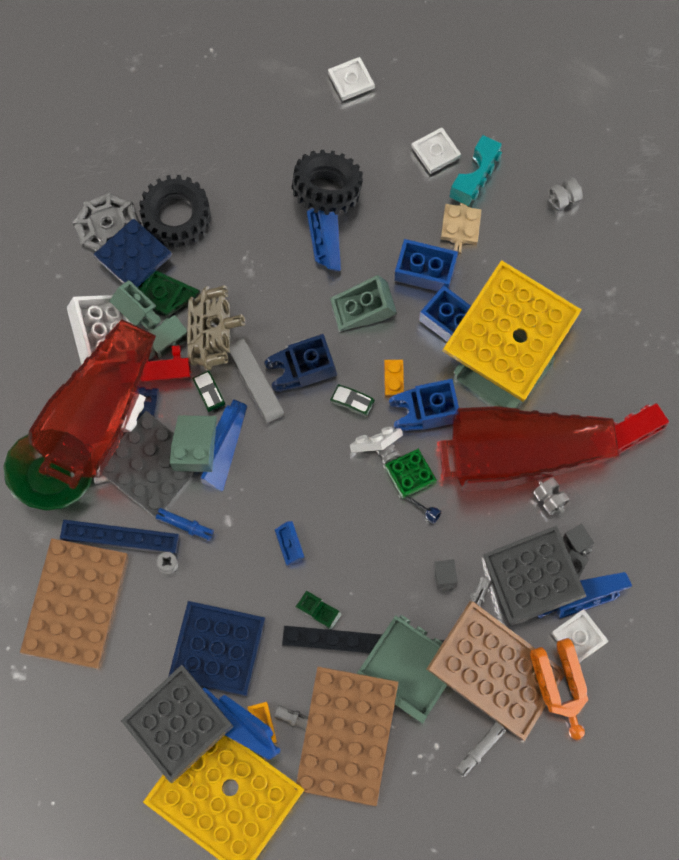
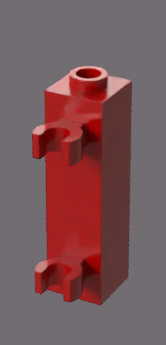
M179 345L172 346L173 359L136 363V352L134 350L126 351L128 364H120V369H117L118 381L121 380L122 384L191 378L190 362L188 358H181V348Z

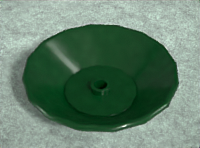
M53 429L33 431L18 439L7 452L3 465L5 484L14 498L28 507L44 511L63 509L80 500L90 487L94 473L92 457L84 444L67 432ZM47 473L52 474L51 477H47V476H45V475H46Z

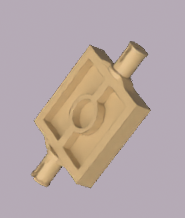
M461 202L457 206L445 204L440 240L455 243L454 251H458V255L461 254L462 245H477L481 209L467 207V205Z

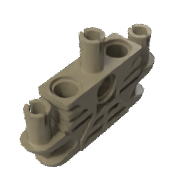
M225 285L211 289L206 286L199 297L196 299L194 297L189 298L187 344L188 360L193 366L198 364L204 366L207 370H211L212 366L227 364V353L230 352V329L245 326V323H242L245 322L242 314L230 317V304L224 298L228 297V294H225L228 293Z

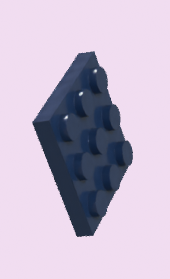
M133 218L93 255L123 284L130 280L138 287L172 256V253Z

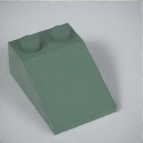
M379 275L330 298L340 331L381 322L397 314L388 282Z
M178 415L170 454V465L174 471L212 472L217 416Z

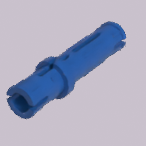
M163 508L158 510L159 513L165 516L157 514L156 520L187 531L191 536L197 535L207 541L211 540L212 537L206 535L205 532L213 535L214 529L202 526L198 521H190Z

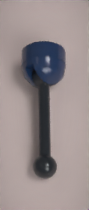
M405 497V499L425 511L426 519L432 524L436 523L441 516L442 511L438 508H426L411 497Z

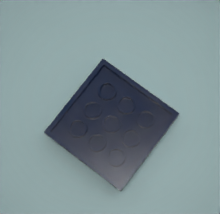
M188 601L168 677L183 665L201 687L247 697L266 618Z

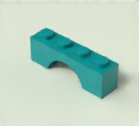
M482 135L475 146L473 159L479 166L478 170L469 174H458L451 186L450 198L467 206L470 205L472 200L475 201L477 199L479 188L484 187L487 181L486 176L488 174L491 175L495 167V161L498 162L503 152L500 151L502 143Z

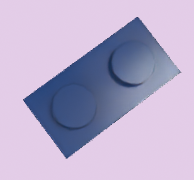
M287 521L274 529L286 566L293 565L305 558L293 521Z

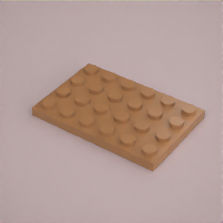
M51 538L20 653L99 670L128 554Z
M470 601L426 670L524 741L546 707L530 657V651L535 648L475 602ZM549 659L558 687L565 673L561 667Z
M317 667L296 781L299 786L305 789L304 792L377 806L399 681Z

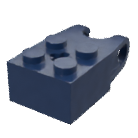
M324 334L288 345V348L269 356L264 361L267 369L285 370L284 374L272 383L274 391L300 388L337 376Z

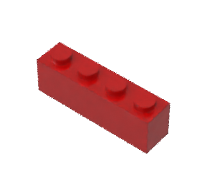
M657 403L652 406L648 404L640 409L641 412L637 414L631 413L624 418V421L620 423L614 422L608 426L606 431L602 432L600 430L591 436L589 446L600 463L667 427L669 420Z

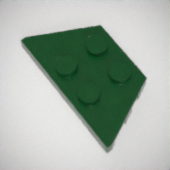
M158 271L151 274L137 287L156 305L153 310L167 317L188 304L189 298H196L200 295V290Z

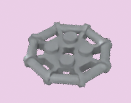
M107 193V195L90 201H84L80 213L73 221V226H75L80 239V245L97 251L131 221L125 220L123 214L128 211L131 220L134 218L141 225L134 209V203L114 196L112 193ZM106 203L103 206L95 208V206ZM111 203H115L122 207L116 209L111 205ZM89 210L92 211V212H91V214H92L91 217L88 218V219H85V217H86V215L88 214ZM105 220L111 222L109 226H103ZM83 226H89L90 233L88 235L85 234ZM93 238H96L99 241L103 242V244L100 245L95 242H92L91 240Z

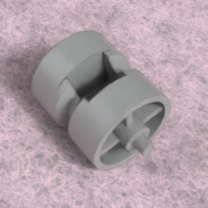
M575 178L564 181L562 186L554 185L548 190L550 197L548 200L558 210L566 207L569 201L575 203L582 199V185H579Z
M554 478L545 482L540 480V485L533 492L540 502H544L543 507L549 515L559 510L563 513L565 511L563 507L570 501L564 491H559L560 486Z

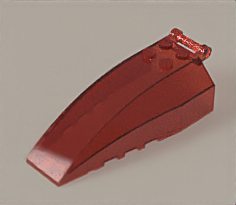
M121 319L106 336L105 340L100 342L96 350L84 360V363L78 370L72 373L69 380L62 384L51 396L29 430V444L45 458L39 473L43 475L48 474L68 484L72 489L77 487L81 477L99 478L119 445L156 335ZM53 463L74 473V476L72 478L49 466Z
M499 406L458 408L453 417L452 440L437 442L438 449H440L443 471L441 479L443 481L457 479L462 492L509 488L588 467L619 456L613 418L583 417L575 414L561 415L556 412L542 413L537 410L523 411L518 408ZM447 448H453L455 471H450Z

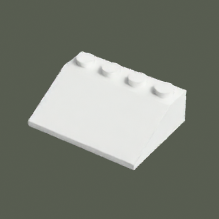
M113 295L73 297L67 306L84 374L103 373L118 369L120 364H128L126 351L134 350L136 352V349L139 347L134 324L109 302ZM136 353V363L143 362L142 356Z

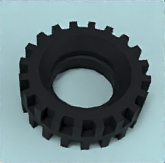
M320 150V153L311 151L310 156L307 154L302 155V160L298 159L294 167L291 186L293 196H298L297 202L299 204L305 203L304 208H314L315 213H318L319 210L324 211V215H329V212H334L337 215L340 210L347 212L349 206L354 208L359 200L363 183V172L359 171L360 166L358 164L353 165L354 160L352 158L346 159L343 153L336 155L333 150H331V153H325V150ZM317 178H328L338 182L343 188L339 190L322 189L313 185L311 181Z
M167 175V180L164 181L158 178L156 179L157 184L155 186L151 183L148 185V193L144 191L142 193L143 201L140 200L139 212L144 228L159 242L163 241L166 247L169 246V243H174L176 248L179 247V243L183 242L187 246L191 239L196 242L199 240L198 234L204 235L206 232L205 226L210 224L209 217H211V212L204 188L201 189L197 181L192 183L190 177L182 180L181 175H177L176 179H171V176ZM172 200H183L192 207V215L182 225H166L159 218L161 207Z

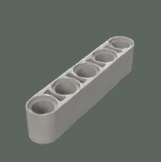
M244 338L231 343L229 355L266 423L268 424L284 416L276 396Z

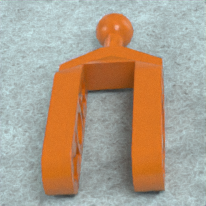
M569 638L557 641V650L570 692L573 696L572 700L561 703L545 649L539 647L531 650L530 657L543 700L548 706L549 712L568 717L571 725L569 728L570 737L574 740H580L585 735V729L578 723L576 715H578L588 701L587 687L575 647Z

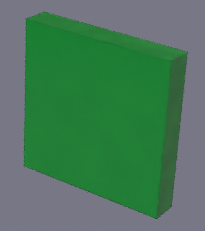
M419 448L386 463L384 466L398 492L401 494L402 499L437 482Z

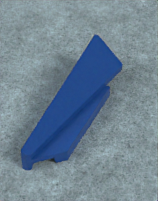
M314 208L307 211L315 261L326 266L329 270L340 271L338 214L335 215L334 212H329V215H324V211L320 210L318 213H315Z
M233 399L231 405H227L216 426L212 472H203L201 476L202 484L219 491H223L247 410L245 403Z
M625 572L580 580L586 594L585 598L548 611L537 617L539 619L557 611L559 619L576 614L583 609L587 610L617 599L620 596L619 592L631 588L632 584Z
M203 688L234 726L225 734L227 737L268 760L280 753V748L276 747L271 740L273 732L268 725L228 696L223 695L218 700L207 688Z

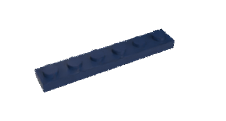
M63 519L60 539L158 553L170 552L176 555L179 534Z

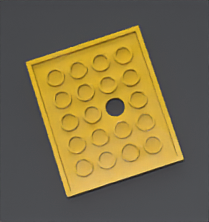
M501 260L442 352L524 402L582 309ZM518 330L525 331L527 340L522 343L515 341L513 332Z
M224 735L173 783H170L162 775L143 803L218 860H256L305 789L249 748ZM227 780H235L238 784V791L233 796H227L223 793L222 786Z

